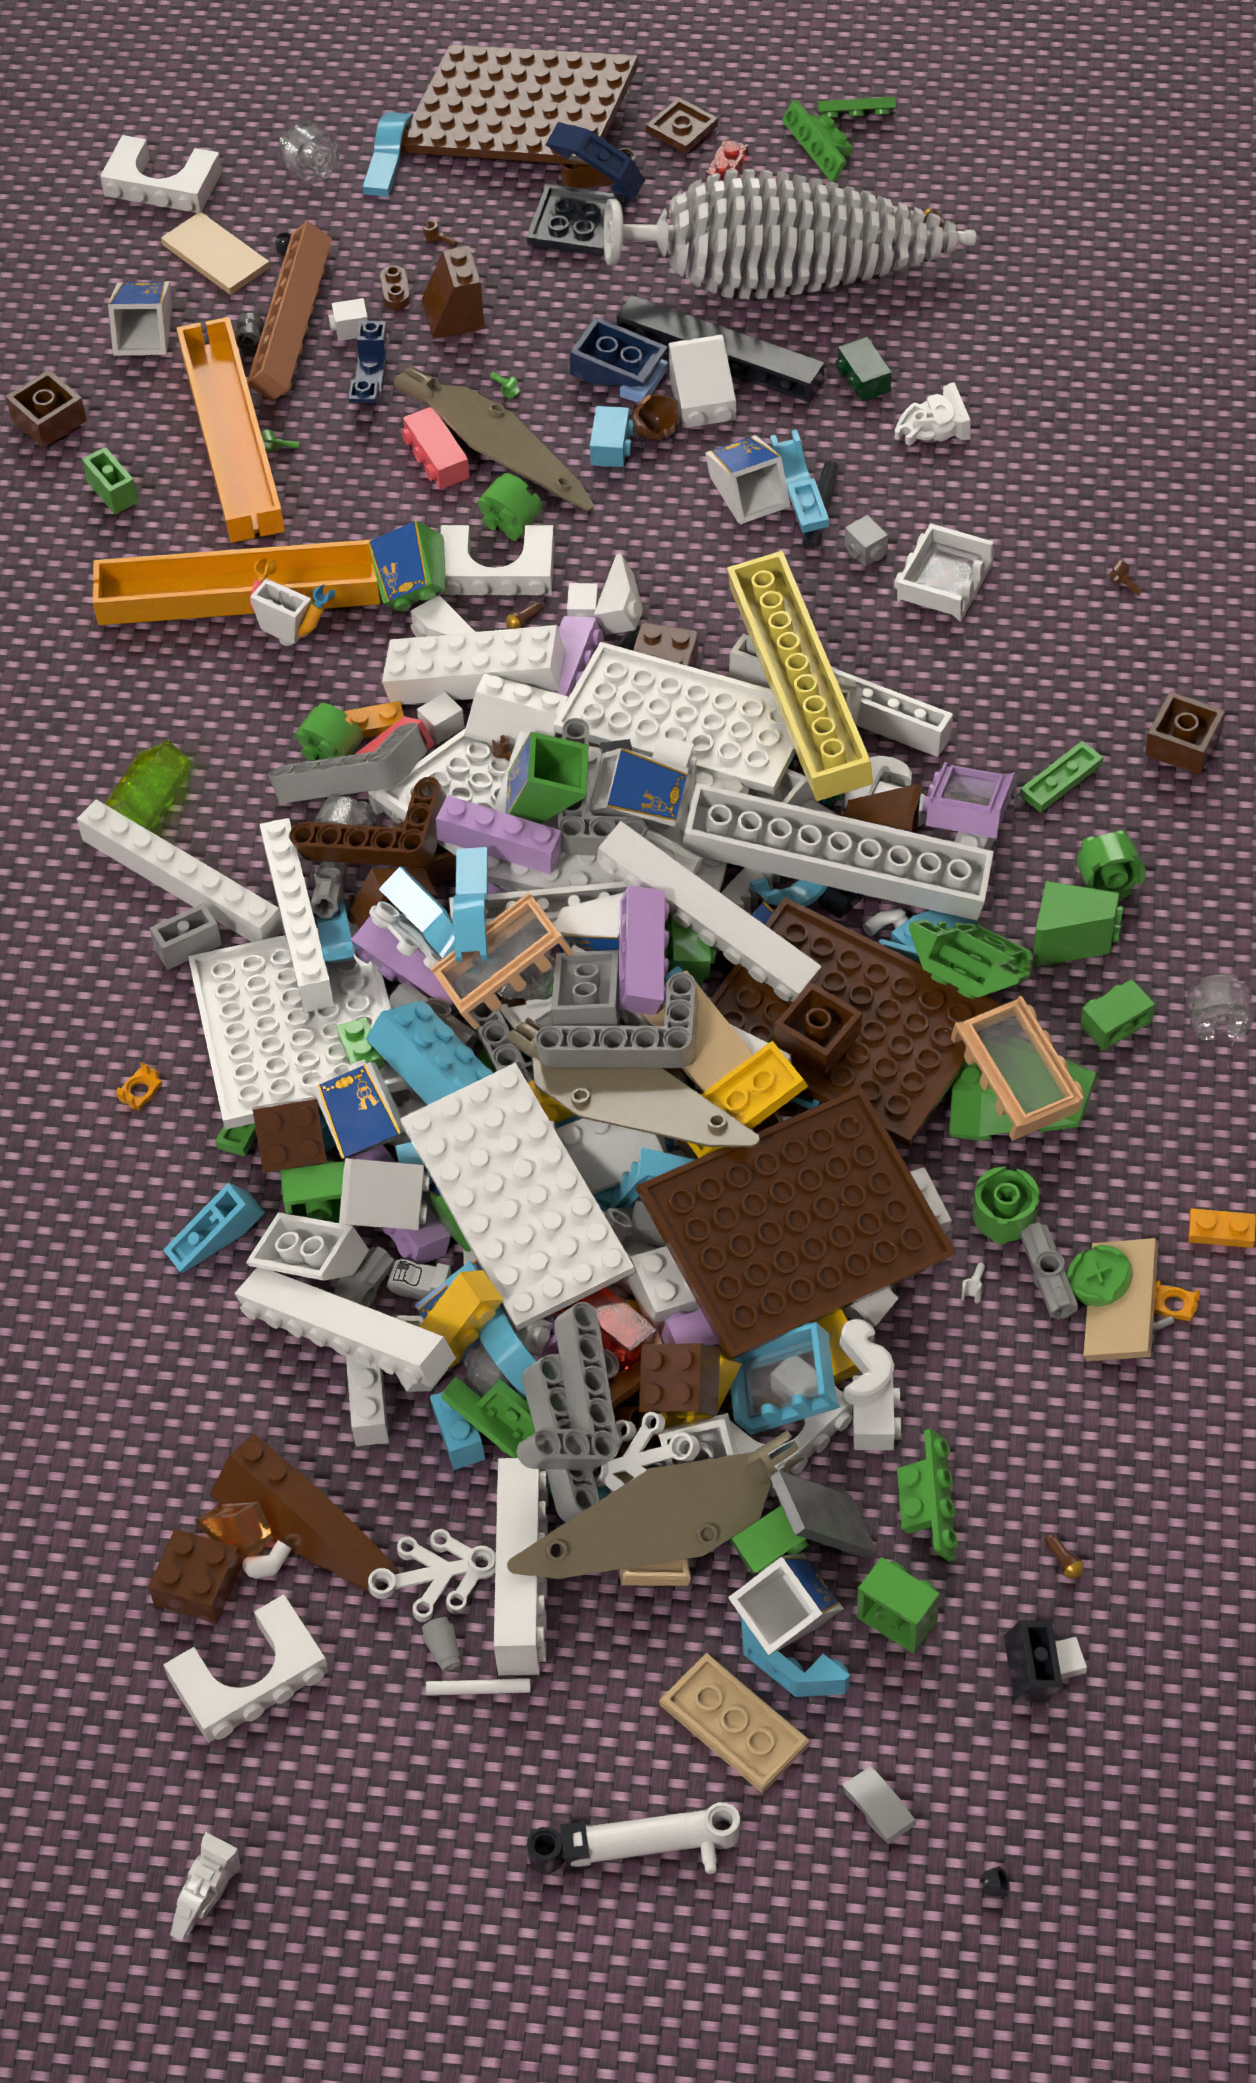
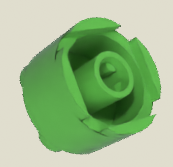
M504 473L501 477L499 475L477 501V505L484 515L482 521L485 526L491 530L499 528L504 531L508 538L517 541L525 532V525H531L543 510L542 502L536 493L531 496L526 490L529 485L512 474Z
M320 703L318 707L316 705L311 710L294 736L303 747L301 750L302 755L310 761H315L317 758L321 760L352 755L364 739V734L356 722L351 726L345 720L347 717L346 713L330 704Z
M1119 830L1098 837H1087L1081 843L1082 849L1078 853L1076 862L1087 888L1119 893L1120 900L1132 893L1131 888L1137 883L1140 887L1145 879L1146 870L1134 842L1127 832Z
M1006 1167L993 1168L984 1173L979 1178L974 1192L973 1219L977 1228L997 1244H1007L1009 1241L1021 1239L1020 1232L1027 1228L1028 1225L1034 1224L1037 1221L1039 1190L1035 1180L1023 1170H1006Z

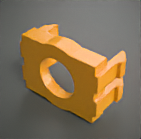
M144 1062L140 1063L141 1068L132 1077L127 1079L122 1088L118 1087L116 1092L117 1098L122 1103H127L129 1107L139 1111L154 1097L155 1093L162 1086V1081L159 1079V1071L150 1068ZM137 1084H145L149 1088L148 1092L140 1097L132 1095L131 1089Z
M1157 1281L1154 1314L1165 1317L1172 1316L1174 1319L1191 1322L1197 1310L1200 1291L1196 1289L1195 1292H1190L1179 1287L1160 1285V1281ZM1169 1297H1178L1183 1301L1184 1307L1179 1311H1171L1166 1307L1165 1301Z

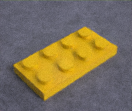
M771 1041L704 1091L701 1096L751 1130L806 1089L808 1085L775 1043ZM687 1142L698 1158L723 1148L707 1147Z

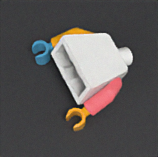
M264 558L254 564V571L258 575V579L254 580L250 596V606L256 614L260 628L264 632L279 638V642L282 645L290 646L295 644L301 637L308 636L315 629L324 611V608H322L323 604L334 598L335 590H330L325 596L323 594L325 584L317 587L313 591L315 602L312 603L311 598L267 579V575L276 572L277 564L275 561L266 564L267 559Z

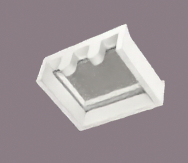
M930 523L925 534H920L914 553L908 555L905 569L896 576L894 588L897 589V601L904 600L952 614L961 622L993 565V541Z

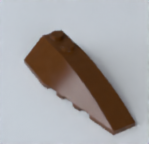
M254 1433L229 1456L210 1492V1496L254 1535L274 1543L279 1540L292 1548L291 1554L294 1555L296 1553L310 1560L311 1564L321 1569L324 1567L338 1574L339 1578L369 1592L368 1578L374 1570L386 1568L394 1575L399 1573V1569L331 1500ZM383 1582L378 1583L376 1588L382 1590L387 1584Z

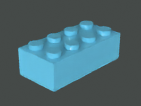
M423 1000L382 1011L366 1037V1040L427 1105L493 1074Z

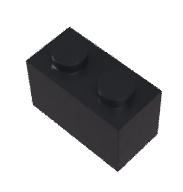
M1020 1620L1003 1635L1014 1702H1047L1063 1688L1052 1621Z

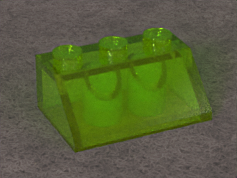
M169 740L139 752L104 804L145 829L151 830L160 821L161 817L159 814L174 800L175 795L173 793L177 787L183 785L189 778L187 772L193 765V762Z

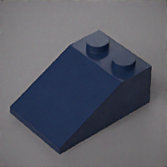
M595 317L570 352L569 374L596 385L643 386L667 352L668 347Z

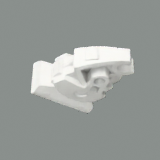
M953 382L943 387V396L935 394L928 397L927 401L922 404L915 402L911 404L901 415L897 423L895 439L899 441L902 435H906L905 443L909 446L917 439H934V441L938 440L941 442L956 436L961 440H970V418L955 383Z
M205 1832L201 1844V1855L193 1863L187 1876L188 1879L177 1901L171 1936L183 1941L186 1934L189 1935L197 1918L204 1919L222 1896L229 1879L241 1868L237 1848Z

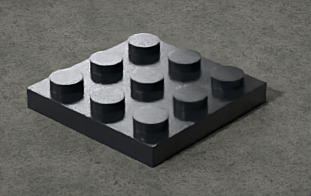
M546 184L526 236L527 245L603 256L606 203L608 199H617L622 204V194Z

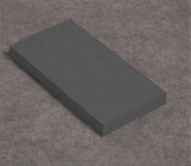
M780 1470L770 1476V1480L795 1535L867 1559L878 1553L851 1495Z

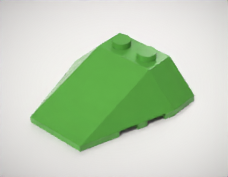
M920 919L911 922L909 925V931L923 970L931 973V978L938 983L944 985L950 983L958 987V992L965 997L975 999V997L978 998L1027 981L1030 976L1029 970L1031 965L1029 964L1032 951L979 924L956 922L954 928L946 927L948 923L945 921H938L936 926L930 923L929 920Z
M984 1035L981 1040L1025 1114L1064 1098L1033 1045L1018 1038ZM1065 1059L1070 1076L1083 1089V1102L1078 1113L1039 1129V1132L1080 1127L1097 1079L1096 1072ZM966 1062L952 1088L950 1136L982 1141L989 1140L990 1135L1009 1133L1010 1135L1013 1123L1007 1114L1003 1116L997 1114L995 1110L997 1096L992 1088L985 1091L982 1089L979 1081L982 1071L977 1063L968 1065Z

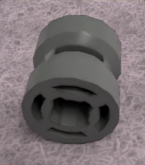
M245 313L238 318V331L235 340L237 346L242 350H257L264 327V321L259 315Z

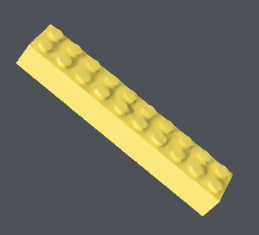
M783 551L727 567L731 592L815 800L820 801L874 784L870 758Z

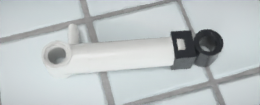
M719 1802L713 1804L708 1810L593 1826H586L585 1821L560 1824L561 1836L550 1827H540L530 1833L527 1839L528 1858L531 1867L541 1874H550L556 1872L561 1867L564 1859L567 1872L589 1869L592 1862L701 1848L705 1872L713 1874L717 1871L715 1848H731L740 1838V1816L738 1810L733 1805ZM723 1821L729 1823L731 1827L722 1831L716 1829L714 1825ZM543 1846H550L554 1849L548 1855L537 1853V1850Z

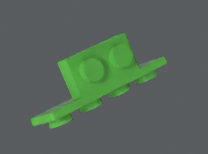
M792 100L782 119L783 123L827 178L835 182L846 164V159L843 156L849 157L853 147L846 140V135L840 132L834 125L832 118L826 115H809L798 100Z
M454 1377L441 1395V1398L453 1410L462 1415L479 1432H482L512 1458H518L517 1447L519 1443L536 1433L528 1402L500 1378L480 1397L461 1380Z
M930 1428L924 1430L926 1459L897 1468L901 1527L908 1534L932 1527L935 1552L948 1562L956 1560L955 1548L958 1546V1539L953 1527L955 1507L950 1493V1487L953 1483L951 1473L948 1470L947 1457L950 1455V1448L946 1439Z

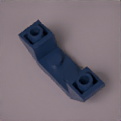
M558 122L545 144L566 159L572 154L576 155L612 179L614 183L611 189L618 194H622L630 202L635 200L645 182V178L631 157L589 129Z
M359 321L357 333L359 355L356 378L351 379L348 400L349 403H381L386 369V321Z

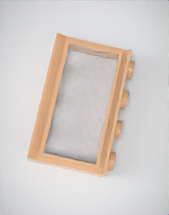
M529 892L486 925L488 960L481 961L480 951L463 952V962L456 963L454 950L430 968L458 1008L460 1014L475 1030L480 1025L469 1012L483 1001L492 1011L498 1010L501 1007V1002L494 993L508 982L516 991L524 990L526 982L519 973L532 963L541 972L548 971L551 968V963L544 954L559 943L569 956L574 954L572 948Z
M1022 996L969 1020L955 1023L951 1039L953 1043L960 1040L964 1041L967 1046L964 1053L967 1064L977 1063L982 1071L979 1080L982 1089L985 1091L992 1088L997 1096L995 1104L997 1114L999 1116L1007 1114L1012 1121L1013 1126L1009 1135L1012 1141L1079 1112L1084 1099L1083 1089L1077 1081H1073L1068 1072L1065 1059L1061 1055L1058 1056L1052 1046V1039L1046 1030H1042L1037 1022L1035 1010L1031 1005L1026 1004Z

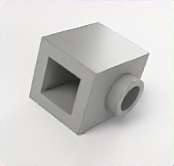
M866 515L845 527L844 547L852 558L857 559L865 567L874 561L881 560L887 555L888 535Z

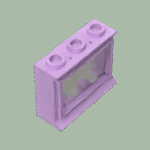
M944 762L941 771L935 772L933 784L929 786L928 796L924 798L922 814H927L925 825L996 839L999 824L1003 820L1004 811L1007 810V806L1011 801L1015 772L1003 777V774L954 765L948 767L947 762Z

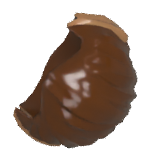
M660 394L647 395L638 402V407H635V411H633L632 422L634 430L639 436L647 438V440L661 441L663 438H668L675 432L679 422L678 401L672 397Z

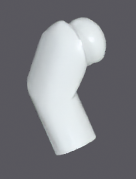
M900 908L880 911L863 924V929L869 936H873L888 924L893 923L896 929L909 920V918L905 915L907 912Z
M278 1540L269 1555L248 1556L244 1559L242 1568L249 1577L255 1579L274 1576L281 1568L292 1548Z

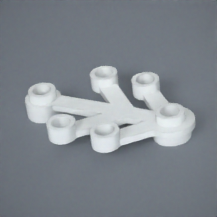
M380 901L377 906H372L369 911L372 916V922L379 928L389 929L399 940L396 947L402 954L411 957L419 948L426 955L423 963L429 969L443 959L428 943L423 933L392 905Z
M655 1412L646 1413L642 1418V1426L637 1434L636 1427L632 1422L619 1420L615 1423L619 1448L623 1441L627 1442L632 1439L633 1441L623 1457L613 1458L601 1465L599 1476L597 1475L598 1468L592 1470L596 1487L602 1488L607 1486L612 1491H615L625 1485L615 1475L616 1473L626 1471L635 1478L648 1470L643 1466L674 1458L684 1462L692 1461L699 1453V1442L693 1435L677 1433L671 1438L669 1445L643 1451L653 1433L658 1434L664 1429V1417ZM655 1417L656 1425L654 1428H651V1420ZM626 1425L627 1432L622 1436L621 1430ZM687 1443H690L689 1451L686 1454L685 1446Z
M435 1530L430 1537L431 1548L439 1553L449 1551L461 1559L448 1562L418 1545L414 1538L406 1536L398 1541L397 1553L399 1557L404 1560L415 1559L426 1565L427 1568L396 1575L386 1568L376 1569L368 1578L369 1592L378 1599H385L390 1597L396 1589L432 1581L423 1597L416 1600L413 1604L414 1618L420 1622H426L432 1618L433 1606L451 1578L466 1574L457 1590L450 1592L446 1598L447 1610L452 1614H460L466 1609L467 1597L478 1580L490 1578L495 1574V1551L487 1546H477L471 1549L450 1537L446 1530ZM438 1537H443L447 1541L445 1544L439 1545L434 1540ZM409 1544L414 1549L410 1552H405L401 1548ZM479 1560H484L488 1565L484 1568H479L475 1563ZM383 1582L388 1585V1588L386 1590H378L376 1585ZM458 1598L463 1603L460 1606H453L450 1601ZM420 1606H426L429 1608V1612L421 1614L417 1609Z

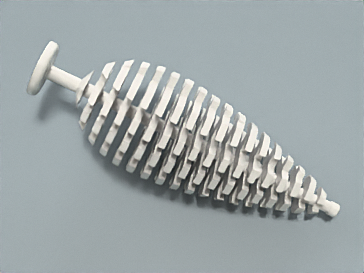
M732 169L726 170L724 181H719V173L708 176L706 185H701L702 179L695 181L689 186L687 194L685 192L681 194V190L672 198L669 209L670 225H668V222L666 223V209H663L656 225L623 224L622 207L617 199L607 200L604 215V254L607 265H615L620 261L623 241H656L663 257L666 256L668 247V253L671 254L669 262L672 270L681 277L685 271L686 278L690 280V284L700 287L702 282V284L706 285L705 290L707 292L716 294L717 287L722 288L721 295L726 298L733 297L734 288L739 289L738 296L741 299H749L751 289H756L755 297L757 299L767 298L770 288H774L773 297L778 298L784 297L786 287H791V295L802 294L804 285H808L807 292L820 291L822 283H826L825 289L837 286L841 280H844L843 285L855 282L856 278L862 277L861 282L867 281L872 278L873 274H880L879 277L888 274L891 267L895 271L906 266L908 262L911 267L919 265L920 262H923L925 248H928L926 259L929 262L939 258L942 244L946 246L944 254L947 255L955 251L957 244L973 246L977 240L974 230L956 231V225L949 220L945 221L944 228L939 227L941 218L933 213H929L926 224L923 223L925 214L916 207H914V211L910 210L909 213L906 204L899 202L898 207L892 205L890 199L878 196L876 199L875 195H871V192L865 190L859 194V192L854 191L855 188L850 186L842 190L838 188V183L831 181L826 183V185H822L823 180L818 178H810V182L805 183V176L794 175L792 182L788 180V173L778 171L776 180L771 179L773 173L770 170H761L759 180L754 178L755 171L753 169H744L742 179L737 178L738 171Z

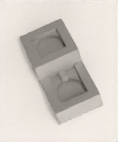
M871 1766L842 1785L845 1795L865 1814L867 1823L887 1844L917 1825L915 1819L899 1797Z

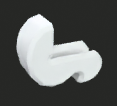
M880 755L871 757L874 784L845 792V809L848 800L874 794L879 781L899 787L910 786L912 780L911 770L907 764L894 757Z
M860 1319L846 1322L839 1342L842 1350L863 1373V1375L844 1388L842 1399L852 1405H866L879 1399L889 1388L894 1370L891 1354L883 1346L873 1343L875 1336L874 1328L868 1322Z

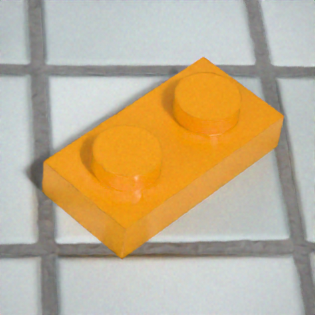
M400 701L343 711L347 714L345 720L351 726L356 722L361 728L364 738L382 734L404 717Z
M1191 1208L1188 1242L1253 1248L1256 1214Z

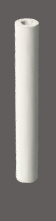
M530 1679L426 1681V1695L531 1693Z

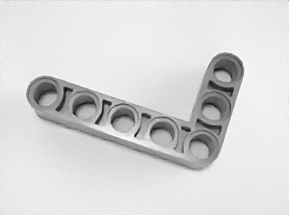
M570 718L563 724L562 739L587 744L589 761V725L581 718ZM587 767V787H588V767ZM587 792L585 798L558 814V830L562 831V852L568 855L597 856L599 846L620 821L642 837H645L647 833L645 822L637 817L586 815Z
M408 723L396 728L374 752L283 765L272 770L268 776L280 803L385 789L399 783L426 754L427 749L417 724Z
M681 972L674 974L668 980L664 1026H545L539 1029L535 1035L539 1060L547 1067L682 1068L690 1065L695 1056L699 1005L695 979L692 975Z
M470 973L460 979L458 988L462 999L485 982L482 975ZM484 1001L471 1010L469 1013L480 1025L476 1029L477 1035L495 1072L507 1067L505 1065L507 1063H516L527 1083L534 1080L533 1060L525 1063L519 1049L508 1041L507 1034L510 1030L500 1010L492 1011Z
M578 1302L561 1313L555 1320L571 1429H540L521 1441L517 1447V1456L519 1461L527 1468L594 1470L612 1460L618 1453L619 1445L598 1315L594 1307L589 1303Z
M603 1349L608 1380H610L619 1371V1361L613 1352ZM559 1354L543 1356L526 1367L522 1373V1383L535 1432L545 1428L571 1429ZM546 1469L556 1511L563 1521H569L600 1501L592 1470Z

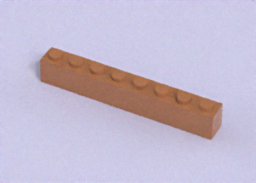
M308 220L291 234L247 381L250 387L271 402L281 395L285 396L292 387L291 378L298 366V363H296L298 355L303 349L302 340L309 329L307 323L314 311V299L320 291L318 286L320 279L325 273V262L331 253L329 248L332 238Z

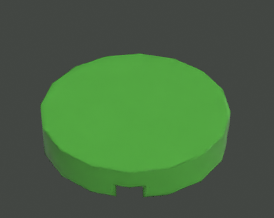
M1098 1245L1094 1246L1093 1250L1088 1252L1084 1250L1075 1257L1069 1266L1067 1278L1078 1301L1088 1306L1100 1307L1112 1304L1126 1293L1131 1285L1133 1273L1130 1262L1121 1250L1113 1246Z

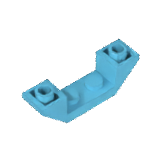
M741 1617L743 1655L795 1697L845 1694L849 1690L850 1675L847 1668L836 1659L831 1660L822 1654L804 1673L803 1667L794 1658H786L778 1651L768 1655Z

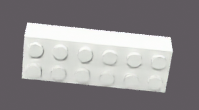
M557 625L392 639L389 642L382 684L389 701H400L401 705L428 703L444 692L453 700L474 699L484 673L546 691L558 692L565 648Z
M498 1458L494 1651L498 1675H540V1662H546L544 1630H547V1611L545 1609L547 1578L513 1574L508 1570L507 1562L510 1558L548 1534L546 1506L549 1504L546 1470L540 1471V1469L527 1468L518 1458Z

